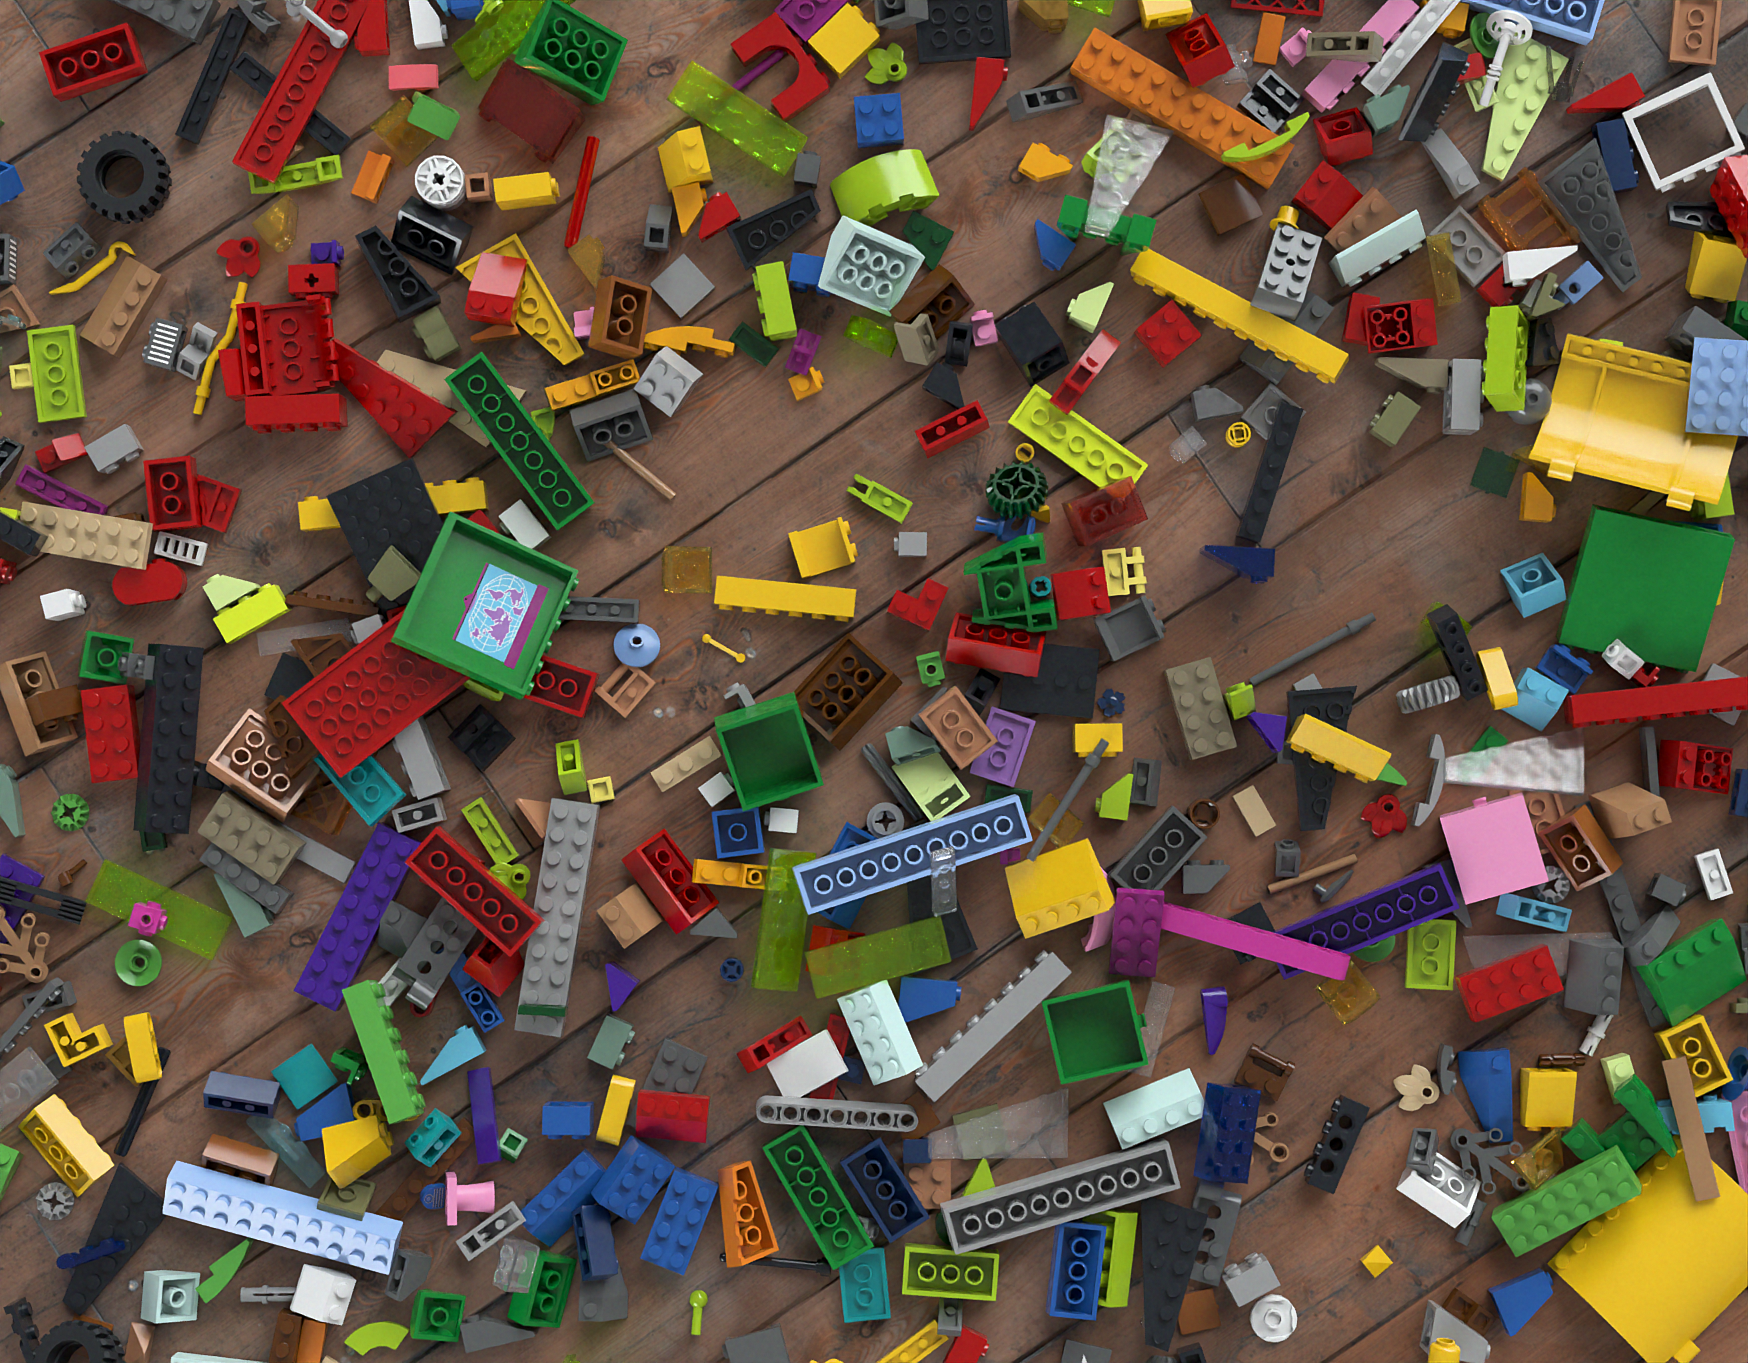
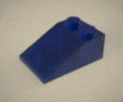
M1204 545L1200 548V554L1244 579H1251V583L1265 584V582L1274 577L1275 549Z

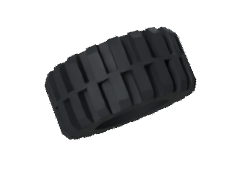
M112 131V136H108L106 133L99 136L101 141L98 143L93 140L89 144L91 149L88 152L84 150L81 155L84 158L83 163L79 162L77 170L80 172V175L76 176L77 183L81 186L79 191L81 196L86 199V203L108 220L113 222L119 221L122 224H130V221L135 223L143 222V217L151 218L155 215L153 211L156 208L161 210L164 206L161 203L163 198L168 199L170 194L167 187L172 186V179L169 177L171 173L170 166L166 163L163 153L145 137L137 136L129 131H126L125 134L120 131ZM131 157L137 159L144 169V178L140 188L134 194L125 198H116L110 195L105 186V177L110 166L122 158Z
M81 1320L65 1321L60 1326L55 1325L49 1330L50 1334H44L40 1339L42 1343L40 1346H36L34 1353H36L35 1358L31 1359V1363H68L73 1353L84 1346L89 1355V1363H126L122 1359L125 1356L124 1349L119 1347L121 1342L117 1336L113 1335L110 1329L99 1324Z

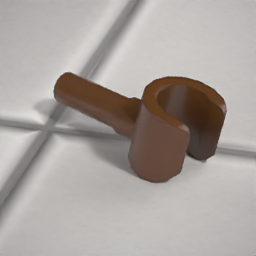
M84 859L70 870L59 874L58 880L61 886L65 887L74 882L71 875L87 864Z

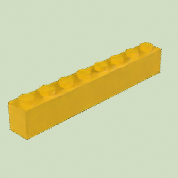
M479 477L465 479V483L447 480L443 481V485L434 486L433 483H425L439 515L444 516L448 515L450 511L455 514L477 512L479 509L482 511L489 510L486 482L480 481ZM318 496L304 497L303 502H298L300 528L302 531L341 528L328 499L318 500Z

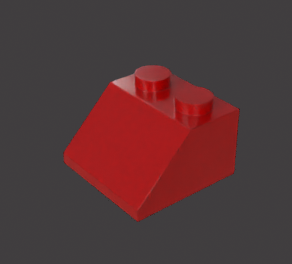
M1357 107L1313 119L1321 153L1326 163L1330 166L1340 165L1343 162L1361 159L1373 154L1371 130Z
M241 349L218 350L226 396L236 402L245 400L247 396L245 394Z
M1104 566L1050 574L1057 621L1111 613Z

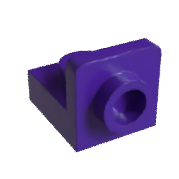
M331 240V242L311 243V264L335 263L338 267L341 266V260H344V248L340 246L337 240Z

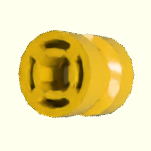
M1242 422L1232 424L1225 433L1227 443L1235 448L1242 447L1251 437L1250 428Z

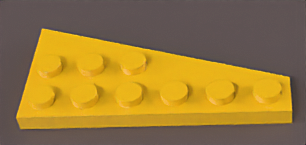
M515 233L485 250V253L528 260L516 323L564 366L584 356V351L517 234ZM481 253L455 267L471 282Z

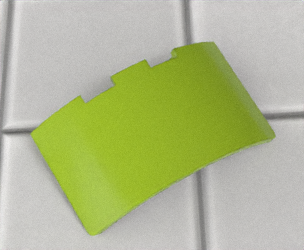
M916 149L898 150L872 157L849 168L830 183L841 215L869 227L888 217L887 212L899 209V212L912 209H926L940 196L922 152Z

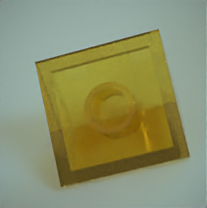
M1049 793L1026 820L1041 833L1061 802ZM1067 809L1048 840L1057 848L1066 846L1084 823Z
M1558 1127L1540 1136L1511 1161L1524 1180L1534 1190L1538 1189L1564 1166L1561 1129Z

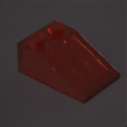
M1132 476L1083 493L1061 503L1078 546L1087 547L1148 520Z

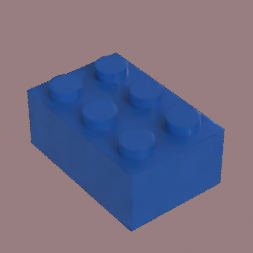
M630 1135L591 1191V1194L600 1205L635 1225L675 1166L667 1156Z

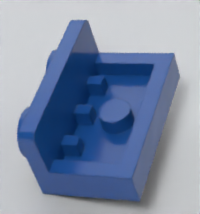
M1563 644L1550 645L1535 668L1555 683L1568 689V692L1574 695L1587 676L1593 673V670L1589 668L1590 664L1583 658L1578 657L1576 659L1570 654L1571 650Z

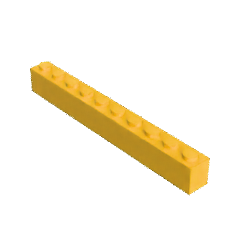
M1150 249L1140 253L1130 269L1133 281L1141 286L1147 284L1153 287V291L1158 295L1172 297L1177 305L1184 308L1186 305L1194 309L1193 312L1202 318L1207 316L1213 319V323L1220 328L1226 329L1228 327L1234 330V334L1241 339L1246 340L1249 338L1255 341V346L1264 351L1267 349L1272 350L1277 358L1285 362L1289 359L1296 363L1295 366L1301 371H1311L1317 374L1316 378L1324 383H1329L1330 381L1335 384L1349 361L1348 353L1268 311L1251 306V302Z

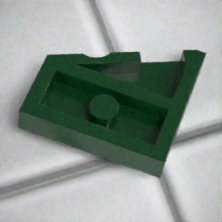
M913 210L903 229V234L925 257V263L930 271H933L944 254L954 231Z

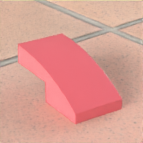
M412 64L389 66V89L392 91L407 89L420 91L439 88L438 65Z

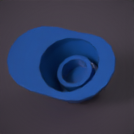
M1742 1046L1736 1048L1728 1060L1727 1067L1733 1080L1723 1085L1722 1093L1723 1097L1729 1101L1737 1099L1744 1090H1748V1049Z

